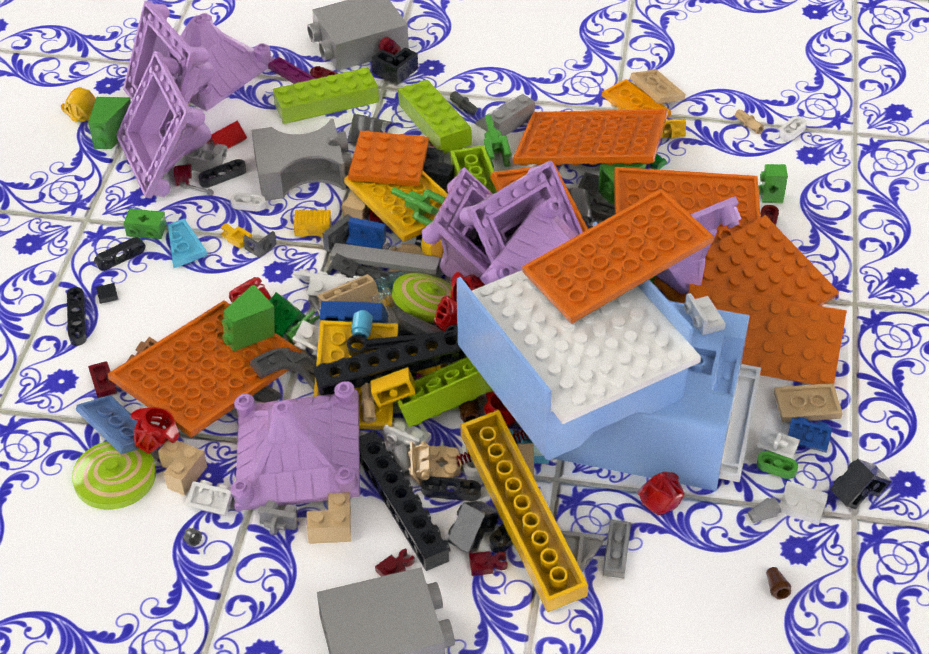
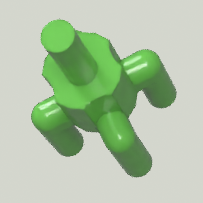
M486 115L485 120L488 131L484 134V145L492 167L494 169L492 161L495 159L494 153L501 152L504 167H510L509 157L512 156L508 138L494 127L492 115Z
M393 187L391 190V194L405 200V206L414 210L413 219L426 226L432 220L422 214L428 212L436 215L439 211L438 208L431 205L430 199L440 204L445 200V197L429 189H426L422 195L414 191L406 193L396 187Z

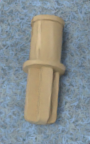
M740 109L736 111L735 117L744 123L746 128L749 127L756 134L763 132L764 125L758 122L753 115H749Z
M365 383L362 385L361 401L363 420L366 423H372L376 421V402L371 393V384Z

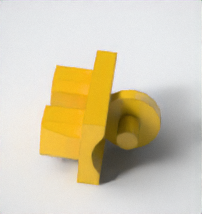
M686 119L666 120L661 138L674 139L675 137L686 136Z

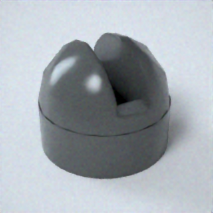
M188 528L185 530L183 539L189 546L194 547L202 540V533L195 528Z

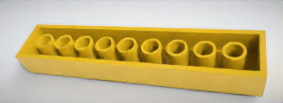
M497 410L460 424L461 438L547 613L587 597L588 583L500 411Z

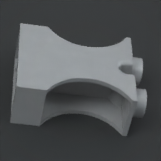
M330 119L322 128L306 134H287L273 127L251 130L261 195L265 197V201L283 199L292 189L307 183H328L346 190L344 177L349 173L352 156L351 153L342 155V153L348 152L346 131L337 132L334 119Z

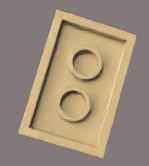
M657 69L633 72L630 75L629 79L658 104L685 99L686 94Z
M834 383L774 388V396L782 423L791 422L792 418L796 419L797 417H803L809 421L842 419L843 413Z

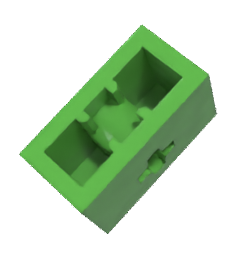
M786 164L764 165V171L760 172V182L762 183L758 185L762 203L784 202L788 179Z
M129 208L124 221L126 236L162 239L167 226L164 211Z

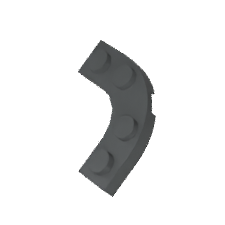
M585 172L578 188L587 190L589 193L592 217L602 220L615 215V204L602 201L596 195L599 175Z
M278 348L270 350L250 361V366L261 379L275 371L291 369L304 377L314 390L315 374L313 367H316V360L302 351L298 353L289 351V348Z

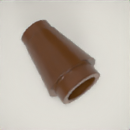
M777 567L769 568L766 571L771 595L778 600L787 598L791 594V584Z

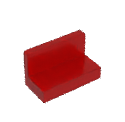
M237 120L211 134L207 144L213 142L214 146L222 144L226 145L229 149L247 139V136Z

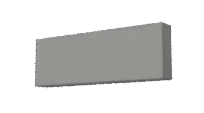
M610 519L603 576L625 578L631 522Z

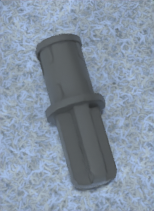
M457 91L451 93L450 97L452 98L450 100L456 103L460 109H465L472 115L478 111V108L469 101V98L463 97Z

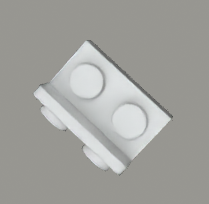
M691 293L686 295L684 310L686 314L690 315L695 328H698L702 335L725 329L726 323L708 296L694 299Z
M303 320L296 335L292 338V341L295 343L294 346L303 351L307 348L313 351V356L317 357L319 328Z
M397 418L392 423V427L385 425L383 428L384 440L397 446L405 444L410 448V441L417 446L423 441L428 443L431 440V433L415 426L409 427L406 422Z
M201 480L200 483L193 481L185 505L190 508L227 517L233 498L231 487L226 485L215 487L212 486L213 483Z
M787 481L779 504L781 513L819 525L828 494Z

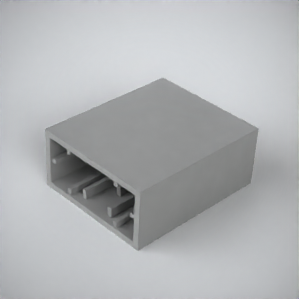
M345 0L312 9L313 23L307 24V32L311 42H319V51L324 61L330 60L337 71L371 62L372 56L380 51L379 43L384 37L393 39L401 49L405 47L409 49L408 24L390 0Z
M422 567L317 592L319 616L329 654H445V648L455 646V638L450 620L438 621L435 610L443 608L439 585L437 582L426 583Z

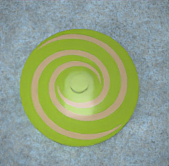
M408 273L395 280L392 288V298L396 305L404 312L406 311L426 322L435 323L434 318L437 306L442 297H451L452 286L451 282L435 275Z
M108 441L99 443L85 451L76 461L72 470V483L77 496L87 505L104 510L120 509L136 503L150 491L156 478V466L151 453L147 454L141 449H136L120 454Z

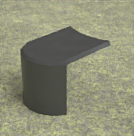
M354 114L347 141L357 144L360 131L381 132L383 122H392Z
M569 188L568 191L581 216L586 217L587 225L592 223L593 217L588 191L581 188Z

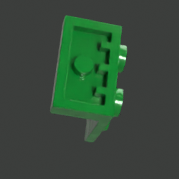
M277 292L269 300L274 306V333L283 337L294 322L298 323L306 316Z

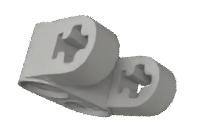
M217 144L213 151L204 149L203 145L194 152L185 155L186 162L192 165V171L203 172L222 165L227 157L228 148L226 145Z

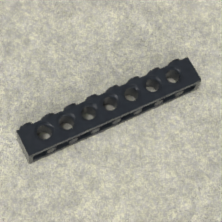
M458 327L450 331L437 332L434 335L419 337L409 342H400L394 346L382 347L376 351L360 353L350 358H341L328 364L322 363L313 367L320 395L335 394L334 390L337 384L344 381L352 383L354 388H357L365 383L371 384L370 381L407 367L413 373L457 361L467 356L458 345Z
M375 430L359 436L360 464L425 571L449 562V552H451L447 540L443 541L439 527L436 524L433 525L429 511L423 509L419 495L413 493L410 481L408 479L405 480L403 477L402 468L400 465L395 464L394 456L391 451H387L383 438L378 437Z

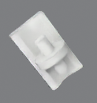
M764 427L757 447L793 459L800 440Z

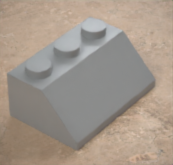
M521 94L510 99L487 115H492L494 127L500 130L502 135H507L530 120L533 112H535V101ZM485 116L475 122V125L486 132L488 131Z

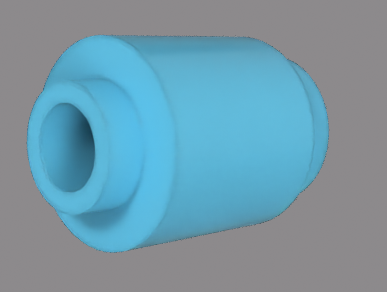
M366 310L354 313L351 333L353 335H361L367 340L371 334L373 316Z

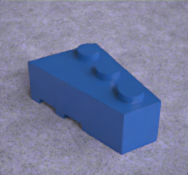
M321 301L320 320L353 322L354 313L366 310L373 316L372 323H388V313L383 303Z

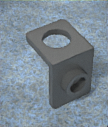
M274 231L270 232L259 242L246 235L243 236L245 249L259 258L271 251L277 244ZM248 242L254 246V249L249 246Z
M336 253L326 273L329 275L331 270L335 269L353 278L358 263Z

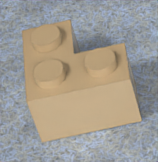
M169 440L166 441L158 451L161 466L167 469L164 472L167 489L185 496L190 490L192 482H196L207 468L205 452L179 440L175 443H171Z
M350 492L328 493V510L307 511L309 544L351 542Z

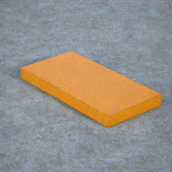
M628 79L602 91V97L620 110L667 109V118L671 116V110L662 104L656 103L649 95L645 94L642 89Z

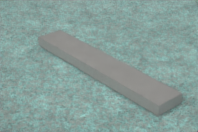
M335 243L330 253V260H333L336 253L358 264L434 275L437 274L441 263V257Z

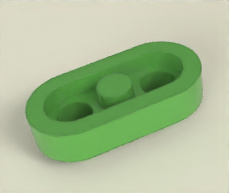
M762 451L758 455L757 466L760 470L784 479H792L797 475L798 464L795 460L771 451Z

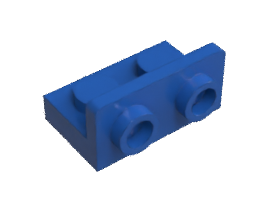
M350 217L348 221L349 237L346 244L377 249L383 248L386 242L385 224Z
M797 417L791 420L788 436L799 439L798 446L827 453L833 428L823 422L815 424L809 422L806 418Z

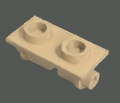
M410 441L408 454L411 460V467H409V473L411 478L415 479L421 486V481L428 480L431 476V462L427 460L430 459V445L423 441L420 445L416 446Z

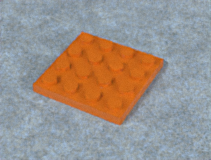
M360 131L348 173V180L419 187L429 145V137Z

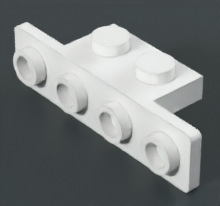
M306 269L293 271L296 279L310 280L307 295L315 297L361 277L353 276V278H348L344 274L332 276L323 271H317L316 274L310 273Z

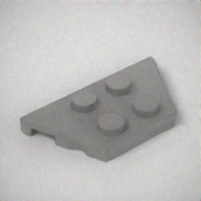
M561 531L580 570L583 572L604 543L605 535Z

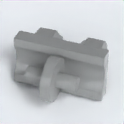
M268 500L264 507L259 506V523L264 524V527L270 528L271 535H276L278 530L297 529L296 505L288 504L284 510H279L278 503Z

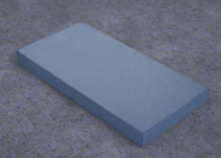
M108 395L76 405V411L120 454L139 449L135 447L134 428L137 420L131 419V413L113 396Z

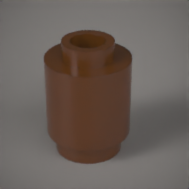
M477 398L459 405L460 418L464 423L480 417Z

